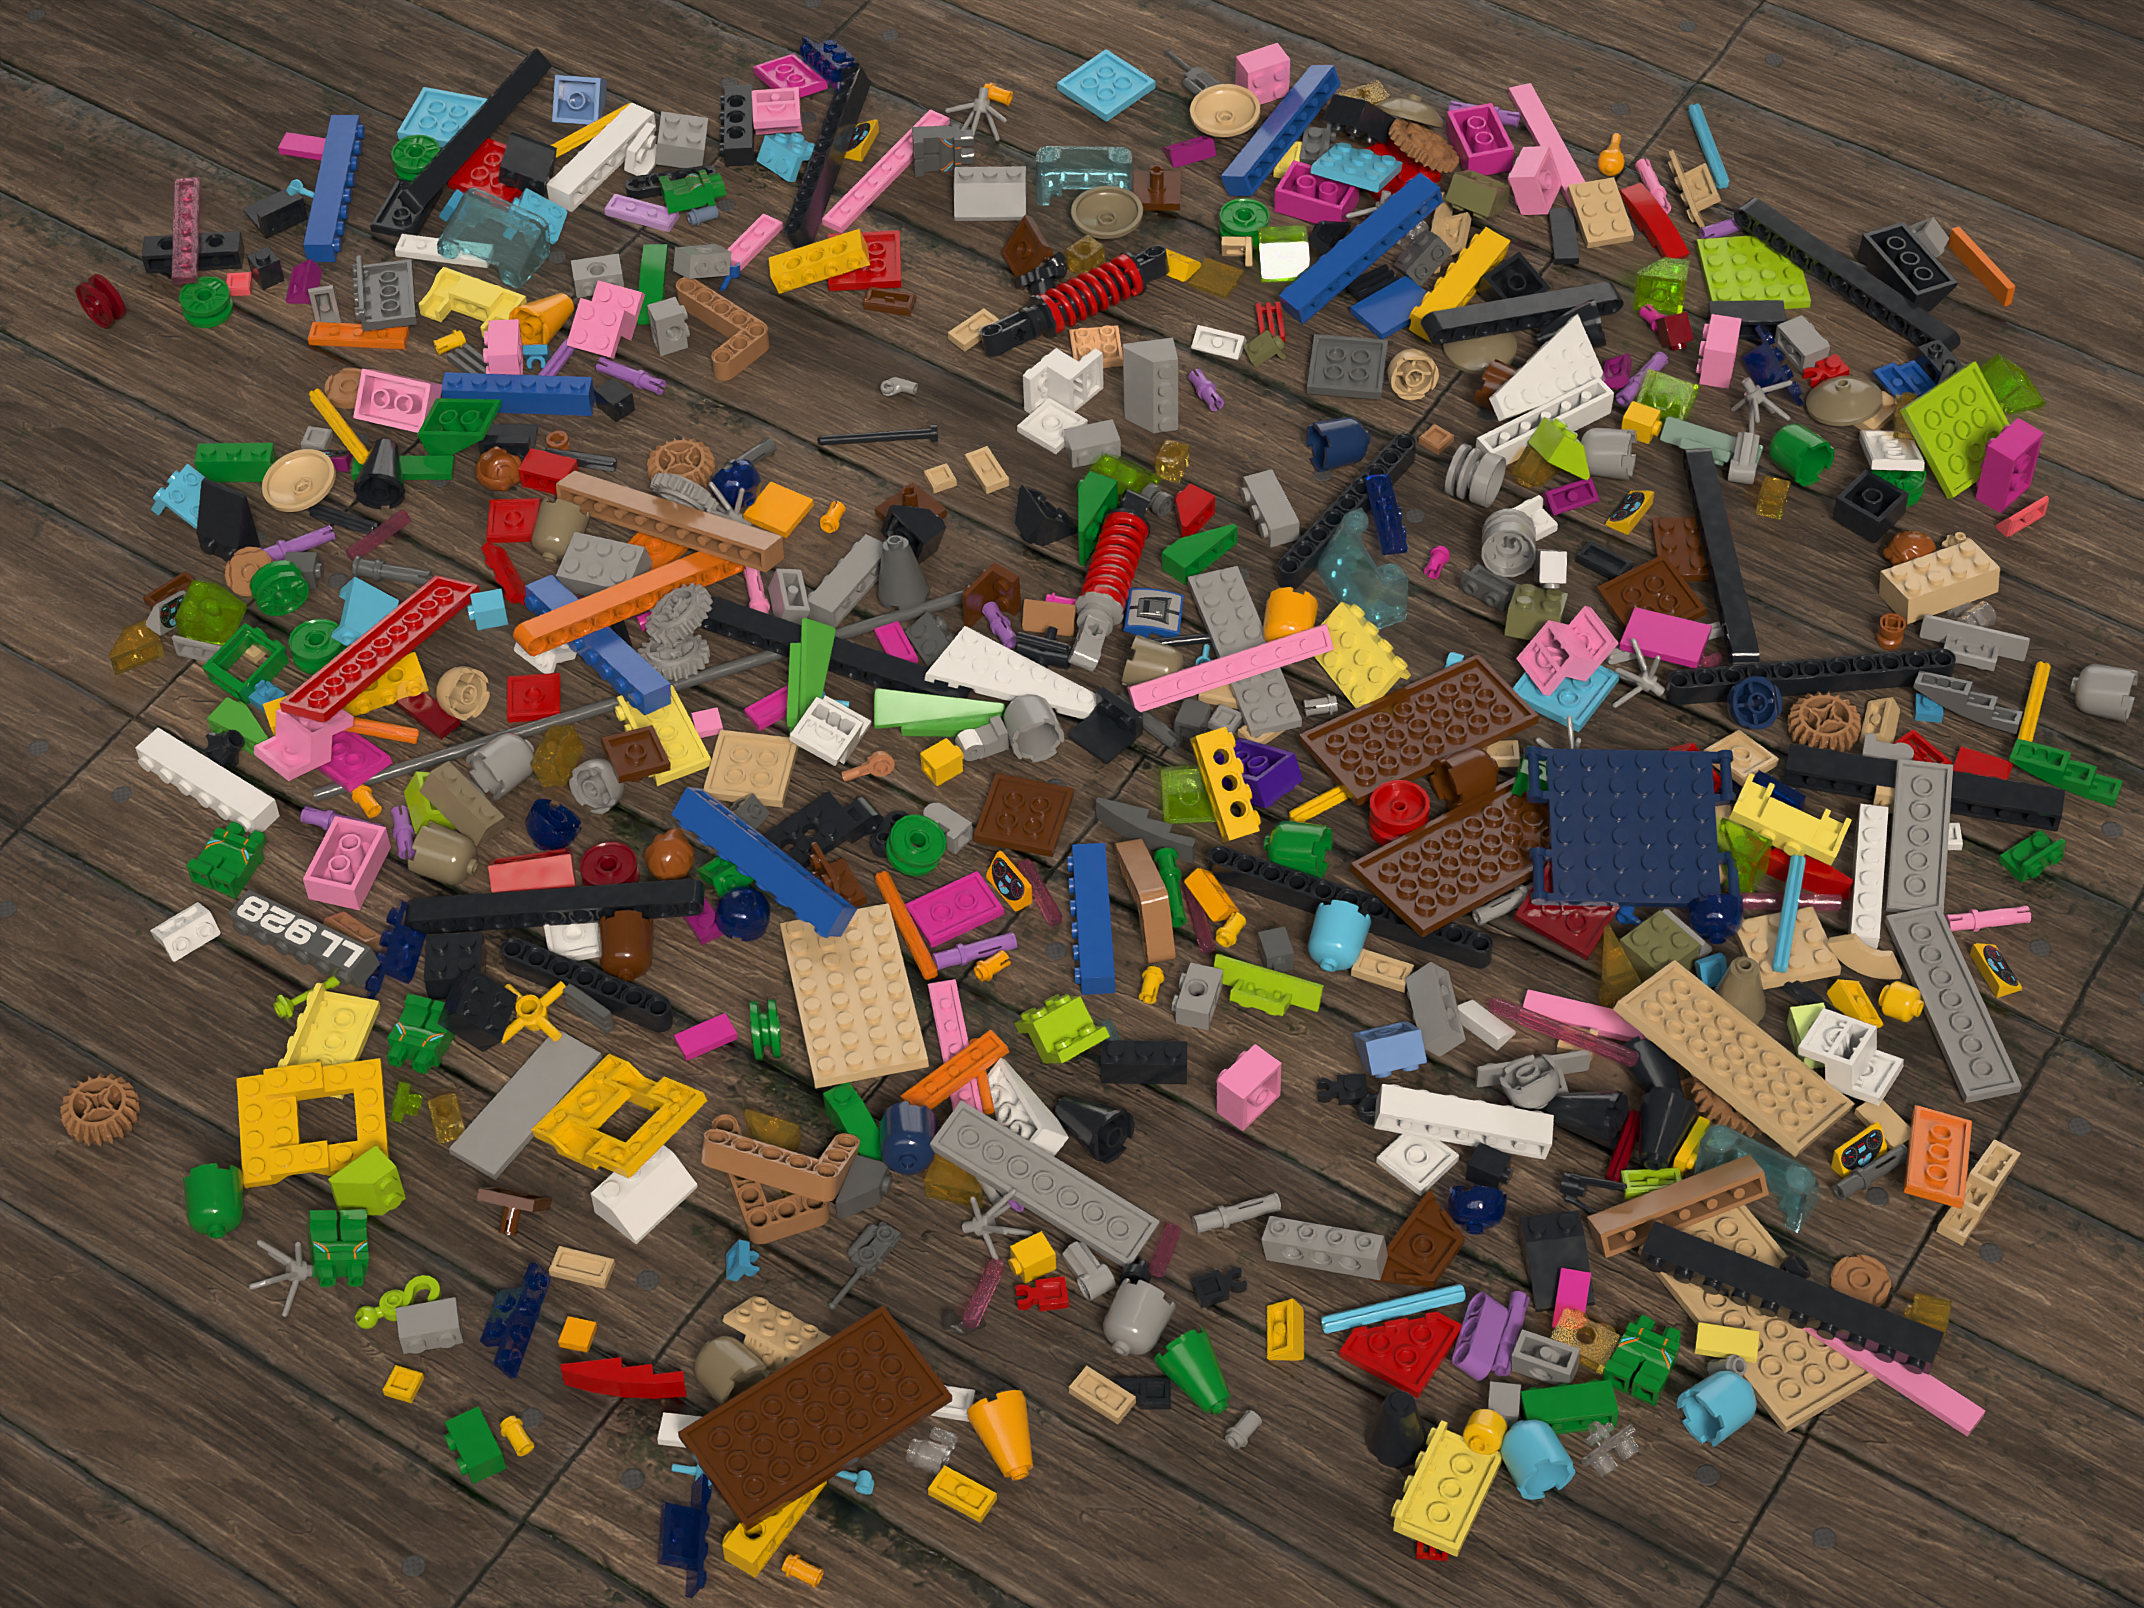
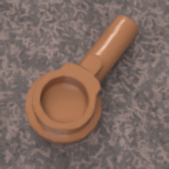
M877 751L870 757H867V762L862 763L861 766L843 771L841 774L844 782L870 773L874 776L882 777L893 771L895 763L892 756L887 752Z

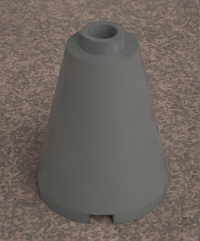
M894 535L889 537L882 546L878 599L880 604L888 609H891V606H899V610L915 608L926 601L925 596L930 593L929 585L908 540Z

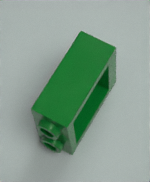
M244 623L202 668L209 681L238 701L248 705L250 703L249 696L256 691L254 686L262 679L265 682H271L289 663V660L285 654L286 648L278 640L274 639L271 641L260 628H252ZM253 644L270 657L242 683L226 671Z

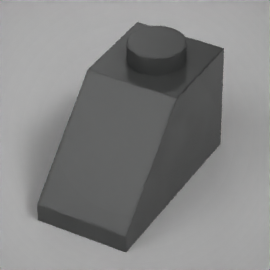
M855 1155L835 1202L837 1218L845 1219L881 1203L884 1193L890 1192L893 1183V1176H890L889 1168L884 1162Z

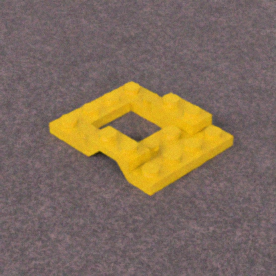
M608 1054L531 1131L535 1138L553 1145L557 1153L594 1170L601 1166L630 1179L708 1100L703 1092L665 1076L659 1082L644 1077L628 1061ZM626 1100L653 1112L660 1108L626 1143L597 1131Z
M380 1058L323 1066L321 1062L264 1069L263 1075L237 1078L242 1174L245 1188L272 1185L290 1175L311 1172L333 1176L375 1145L390 1159L383 1069ZM354 1093L358 1141L328 1145L326 1140L301 1144L298 1101Z

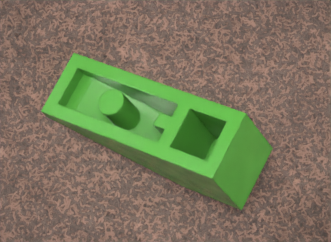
M226 697L207 717L210 730L213 733L228 732L229 730L238 731L244 738V746L241 750L255 756L254 746L268 740V737L247 705L241 701L236 702Z

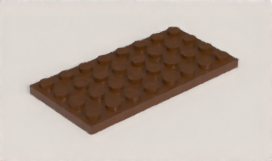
M1476 654L1299 734V743L1348 797L1359 806L1370 801L1373 791L1381 784L1392 780H1407L1410 782L1435 770V767L1430 766L1433 760L1466 748L1476 747L1483 749L1539 723V715L1479 654Z
M1514 777L1498 785L1492 792L1472 799L1352 862L1350 872L1423 938L1533 878L1532 860L1529 859V850L1534 847L1550 849L1548 803L1528 802L1526 791L1523 792L1522 796L1511 793L1515 780ZM1543 861L1544 868L1546 867L1548 862Z
M883 1305L680 1430L678 1437L747 1532L952 1402V1394Z

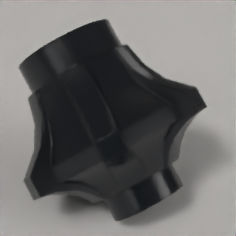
M238 731L209 732L206 735L208 747L204 749V752L210 760L222 767L224 764H230L235 767L239 763L238 755L244 746V738Z

